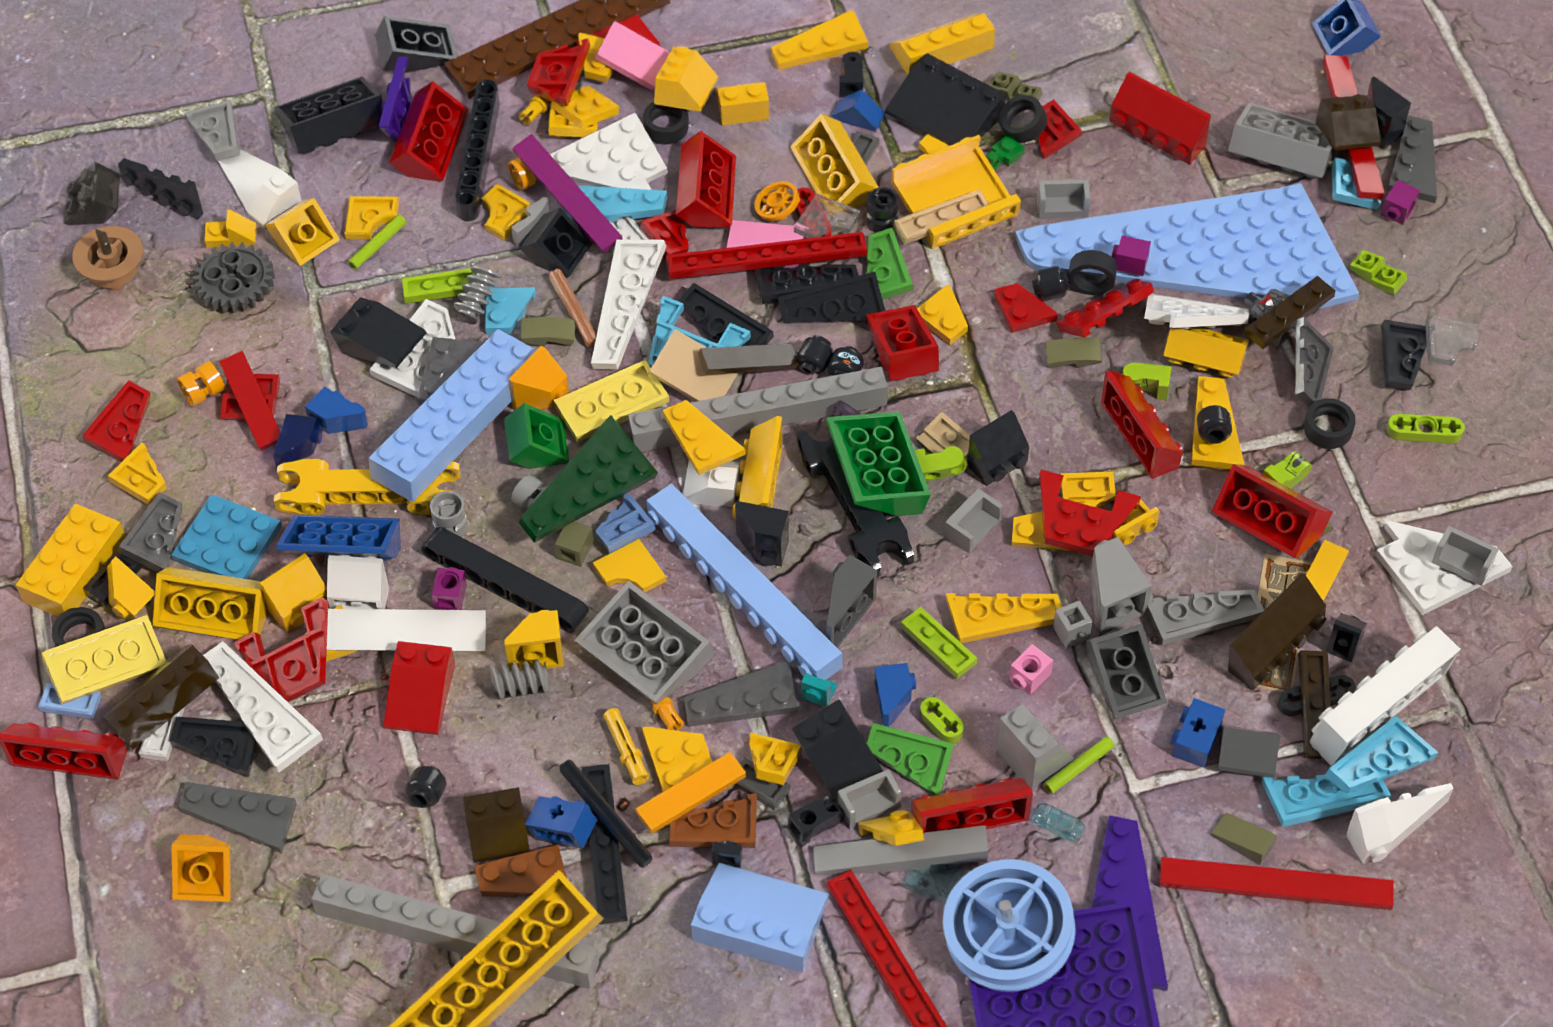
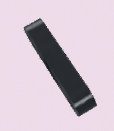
M1337 675L1329 678L1330 692L1333 691L1331 706L1338 704V701L1347 692L1350 691L1352 694L1355 692V682L1349 676ZM1338 684H1341L1343 688L1348 687L1346 693L1340 689L1336 690ZM1300 686L1286 689L1280 694L1277 705L1282 714L1286 716L1301 714ZM1290 698L1292 702L1297 701L1295 707H1292L1291 704H1285L1286 700Z

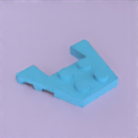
M663 296L661 298V308L657 317V328L653 337L648 365L650 368L653 366L674 329L706 348L742 346L750 339L751 333L749 330L729 323L719 342L714 343L675 327V323L684 310L683 303Z

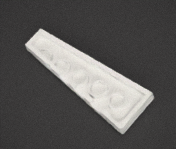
M616 240L591 361L593 369L619 368L665 252L666 244L664 240Z
M223 641L203 655L219 676L216 683L278 773L323 740L321 733Z

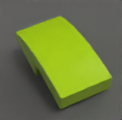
M1362 250L1350 264V269L1362 279L1392 295H1395L1407 281L1406 272L1385 265V257Z

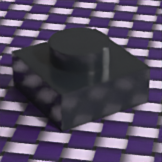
M732 841L713 843V865L722 863L741 868L743 859L742 845H737Z

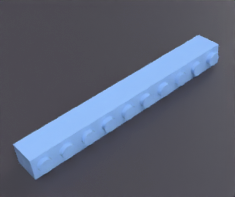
M670 484L647 500V515L654 522V525H658L663 530L665 537L670 542L674 541L679 546L681 553L687 559L691 558L696 563L702 575H708L713 580L716 589L721 593L724 592L730 598L732 605L738 610L741 609L747 615L749 622L754 627L758 626L764 632L766 639L771 644H776L781 649L787 661H793L799 667L803 677L807 673L826 680L843 668L842 652L673 484Z

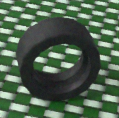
M1020 95L1007 101L1001 108L999 124L1006 135L1018 143H1026L1039 137L1045 130L1047 114L1037 98L1031 95ZM1025 110H1034L1036 112L1034 119L1026 126L1020 128H1012L1010 126L1012 119L1018 113Z
M652 102L645 108L643 113L644 129L651 135V140L655 143L664 145L674 144L687 135L689 129L687 109L657 105ZM666 115L674 116L680 120L678 124L666 128L658 127L652 123L656 118Z
M1081 251L1071 258L1068 281L1076 291L1083 294H1104L1109 292L1115 285L1117 264L1109 254L1102 251ZM1096 269L1103 272L1104 275L1088 276L1082 273L1081 270Z
M1333 398L1317 400L1309 406L1306 413L1304 433L1308 440L1324 449L1342 447L1350 441L1356 424L1355 414L1351 407L1343 401ZM1322 415H1331L1341 420L1345 428L1338 432H1328L1319 428L1314 420Z
M85 607L71 608L63 612L52 626V638L56 647L66 644L64 641L66 632L78 624L93 625L95 633L106 630L100 615L94 610Z

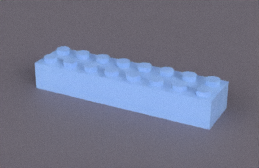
M498 329L369 457L371 479L413 502L511 402L508 379L536 349Z

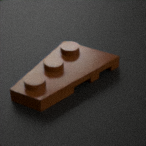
M757 793L747 795L746 799L735 802L733 800L724 801L722 805L706 809L702 807L695 809L670 823V847H713L714 842L732 841L737 845H742V848H756Z
M558 845L474 866L481 896L517 897L518 895H532L559 870L567 878Z

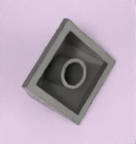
M1221 725L1218 770L1275 778L1281 735L1275 732Z

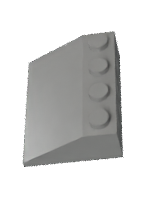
M1248 103L1235 123L1228 151L1233 152L1235 156L1240 158L1250 157L1257 159V162L1264 165H1278L1285 171L1293 172L1296 170L1303 172L1309 178H1322L1334 148L1316 126L1315 121Z
M630 581L620 589L574 640L576 644L655 704L661 702L696 676L715 655L709 640Z

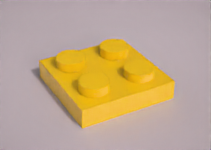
M584 86L574 91L568 106H563L553 101L551 104L552 109L581 129L619 114V106L591 86Z

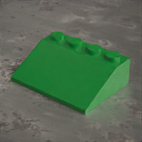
M901 412L827 417L826 423L855 505L896 516L923 514L931 494Z

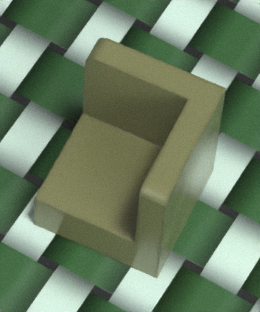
M572 522L563 527L555 543L556 558L581 567L594 541L592 527L577 522Z

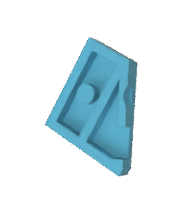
M1335 158L1332 163L1333 200L1378 210L1381 205L1380 199L1358 198L1349 161Z
M535 287L490 288L489 290L493 293V296L486 297V300L489 302V305H486V334H494L498 329L507 334H512L517 326V321L525 314L529 301L531 299L534 300L536 297Z

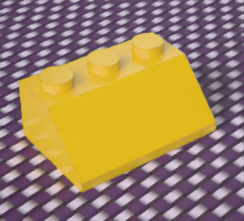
M684 46L673 47L655 78L654 104L701 112L718 81V75L697 51L689 50V48Z
M1170 327L1163 356L1169 357L1168 361L1175 364L1183 365L1185 361L1193 363V367L1196 369L1208 371L1209 368L1219 370L1218 374L1233 377L1234 374L1239 375L1249 339L1201 327H1190V329Z

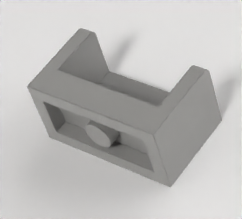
M1088 179L1039 181L1037 194L1039 219L1088 218L1090 205Z
M978 488L945 522L944 537L970 554L1002 520L1003 505Z
M1448 526L1437 545L1432 563L1482 586L1494 564L1499 549Z
M888 769L839 790L838 805L845 813L844 820L851 830L858 827V822L876 819L901 808L902 793Z

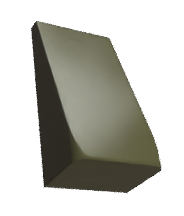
M1225 813L1211 833L1213 837L1258 865L1263 862L1273 848L1277 838L1270 831L1228 813Z

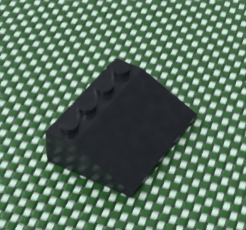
M927 53L913 66L885 108L884 113L925 135L928 134L951 146L967 137L972 138L980 135L982 138L999 121V114L1001 108L1006 103L1007 94Z
M361 76L273 108L292 146L298 153L302 152L305 154L313 152L316 149L315 147L321 145H333L338 142V139L346 136H358L361 133L360 131L379 128L383 100L381 94Z

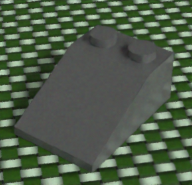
M851 555L848 556L844 563L840 562L833 572L834 581L827 620V638L837 648L876 600L877 570Z
M1142 624L1084 642L1092 670L1114 719L1167 703Z

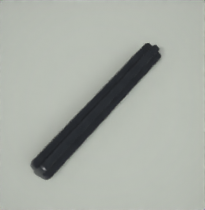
M570 759L559 766L560 773L638 866L644 868L652 862L651 853L575 763Z

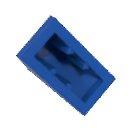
M860 90L840 99L831 118L842 123L876 132L884 117V111L863 90Z

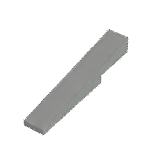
M986 825L923 833L924 840L899 846L876 839L813 846L815 875L843 874L850 870L853 873L929 870L931 864L987 862Z

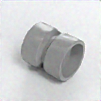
M527 475L516 485L511 500L519 508L527 511L547 487L533 475Z
M444 491L435 495L430 503L434 530L437 527H443L460 537L463 536L468 528L463 498L453 491Z

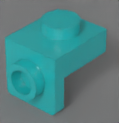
M805 673L801 681V699L827 707L837 688V683Z

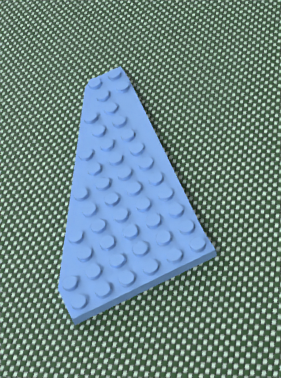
M1301 183L1277 189L1039 225L1015 231V239L1025 262L1036 271L1059 266L1061 270H1066L1068 276L1070 261L1075 254L1085 250H1097L1112 256L1114 244L1119 245L1123 235L1151 241L1150 253L1144 276L1117 271L1115 282L1127 283L1134 279H1141V281L1151 282L1153 287L1245 299L1250 292H1254L1263 298L1271 289H1277L1290 296L1310 280L1319 276L1336 290L1335 296L1319 309L1358 300L1359 296L1355 284ZM1096 269L1081 270L1082 273L1088 276L1104 275L1103 272Z

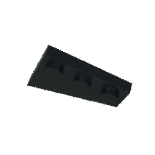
M1391 320L1383 321L1381 332L1385 387L1411 390L1433 327Z
M176 716L170 740L173 747L247 777L250 775L257 742L244 722Z

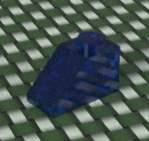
M286 414L273 455L276 468L280 464L305 459L314 454L316 445L321 443L323 434L322 428H319L317 417Z

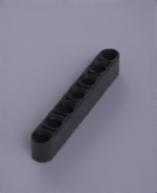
M489 79L480 81L476 86L455 195L458 217L467 222L475 220L480 214L481 198L483 197L500 106L498 85L495 81Z
M437 527L421 546L423 554L430 560L445 568L454 567L464 570L466 579L530 613H537L541 610H557L560 629L568 633H573L589 613V608L580 599L443 527Z

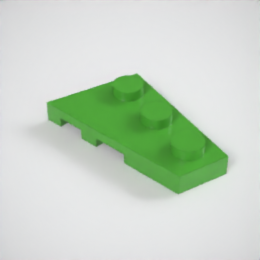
M893 228L869 235L867 273H876L882 299L914 290Z
M873 723L867 744L875 758L932 795H941L954 744Z

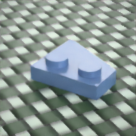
M628 493L623 497V504L618 510L613 509L610 512L607 520L600 524L595 533L596 538L610 554L655 531V525Z

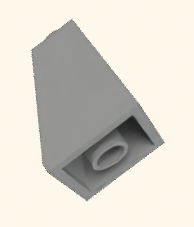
M1119 537L1110 541L1104 540L1094 548L1090 573L1096 631L1099 636L1145 616L1152 587Z
M1021 704L1000 718L996 752L1019 778H1023L1032 791L1075 760L1043 722L1025 705Z

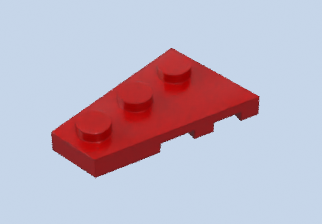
M128 380L82 435L83 441L122 462L132 451L151 398L150 392Z

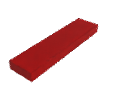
M243 350L220 360L219 363L260 451L284 441Z

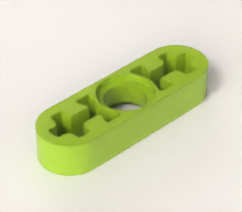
M1395 414L1390 417L1386 431L1395 440L1453 444L1462 439L1465 425L1456 417ZM1428 425L1433 431L1429 433L1422 432L1419 426Z

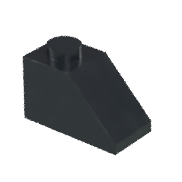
M1341 613L1334 623L1326 651L1331 655L1352 663L1364 636L1367 623L1355 616Z

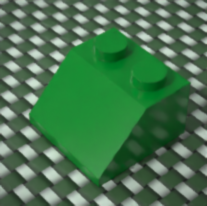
M523 403L504 418L509 461L528 469L562 465L569 462L563 419L526 403Z

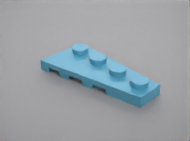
M578 185L609 222L618 221L621 217L630 216L631 219L654 217L664 214L667 191Z
M1394 716L1330 767L1325 776L1348 794L1435 759L1438 752L1402 720Z
M1316 775L1315 779H1299V776H1287L1286 780H1273V778L1263 777L1262 779L1264 790L1282 828L1353 811L1383 798H1389L1390 800L1391 797L1384 780L1346 794L1325 775Z

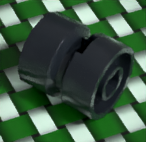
M882 187L876 188L868 194L866 223L868 228L874 233L893 228V231L895 230L893 222L898 219L899 198L895 191Z

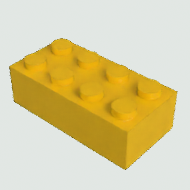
M75 503L17 582L16 587L22 601L57 617L71 608L79 607L87 596L84 593L83 587L118 552L120 544L126 538L121 522Z

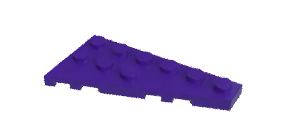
M1109 815L1092 907L1135 900L1152 988L1167 991V976L1138 822Z

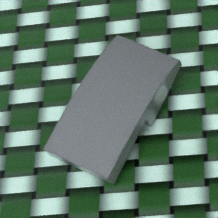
M546 197L526 208V218L518 221L511 227L513 243L518 248L521 247L541 217L549 212L548 199Z

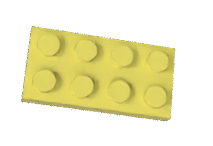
M646 360L554 400L556 410L577 443L592 437L610 415L618 424L629 420L628 414L653 410L669 402V395L660 381L648 374L651 368Z
M147 615L41 653L61 705L152 673L167 662Z

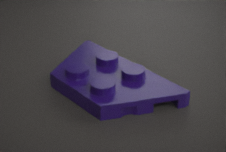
M398 57L391 83L387 85L386 101L382 103V116L379 128L393 142L398 140L412 103L410 78H404L406 67L409 64L408 57Z

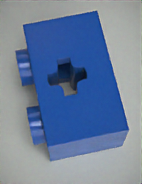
M1193 698L1190 708L1185 706L1179 721L1183 723L1181 730L1175 729L1170 743L1175 746L1173 757L1205 768L1221 728L1226 709Z
M539 796L525 825L537 840L583 848L597 819L590 811V807L582 801L576 800L571 802L556 796L551 798Z

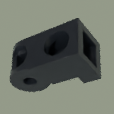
M847 52L842 57V75H839V98H844L863 90V58L857 52Z
M826 796L790 813L787 829L802 848L810 843L811 838L841 823L845 813L832 796Z

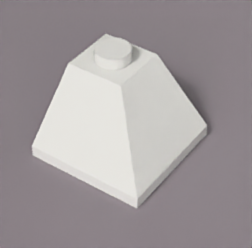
M689 460L683 495L692 504L733 508L736 500V488L740 476L741 462L730 461L698 475Z

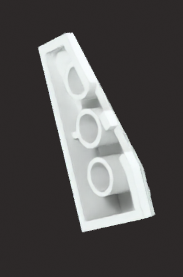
M241 149L240 155L219 161L239 200L243 203L248 216L264 229L267 223L301 202L298 183L281 169Z
M1451 783L1424 789L1416 797H1411L1410 793L1402 794L1399 800L1391 802L1389 798H1383L1355 809L1346 837L1361 863L1379 862L1387 857L1395 847L1449 801L1453 791Z

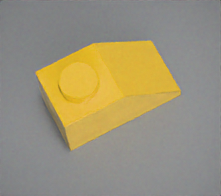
M115 557L107 566L109 604L113 607L112 611L119 618H126L128 621H131L154 597L155 591Z

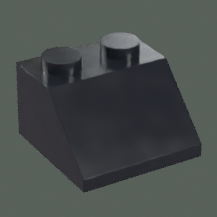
M1374 76L1370 80L1367 98L1376 108L1381 141L1379 147L1385 150L1403 136L1411 102Z
M559 208L545 213L519 249L536 266L550 272L560 269L565 278H568L593 242Z
M1012 410L970 435L967 466L986 486L994 481L1002 480L1007 473L1014 469L1022 468L1028 461L1029 444Z
M736 501L737 537L756 562H761L767 566L776 565L782 567L789 542V511Z

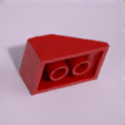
M915 305L866 315L882 367L890 381L903 380L939 371V346Z
M398 641L391 668L384 729L439 735L455 668L452 647Z

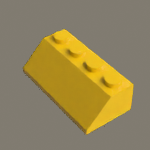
M985 13L972 14L889 43V48L908 75L913 66L927 53L947 64H951L994 49L995 28Z
M820 114L790 146L830 216L863 206L867 202L868 194L872 190L879 188L843 125L836 119Z
M776 416L752 428L750 439H745L744 441L747 456L746 460H741L740 475L743 476L742 482H737L736 497H740V502L773 508L782 453L781 416ZM734 503V505H733L732 519H736V516H735V504H736V503Z
M167 567L158 572L156 576L152 626L238 640L253 632L261 635L268 614V608L260 585L261 581Z

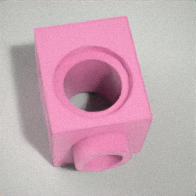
M1032 644L1011 664L1009 679L1017 689L1024 690L1031 695L1052 674L1053 659ZM1025 670H1032L1034 672L1028 673Z

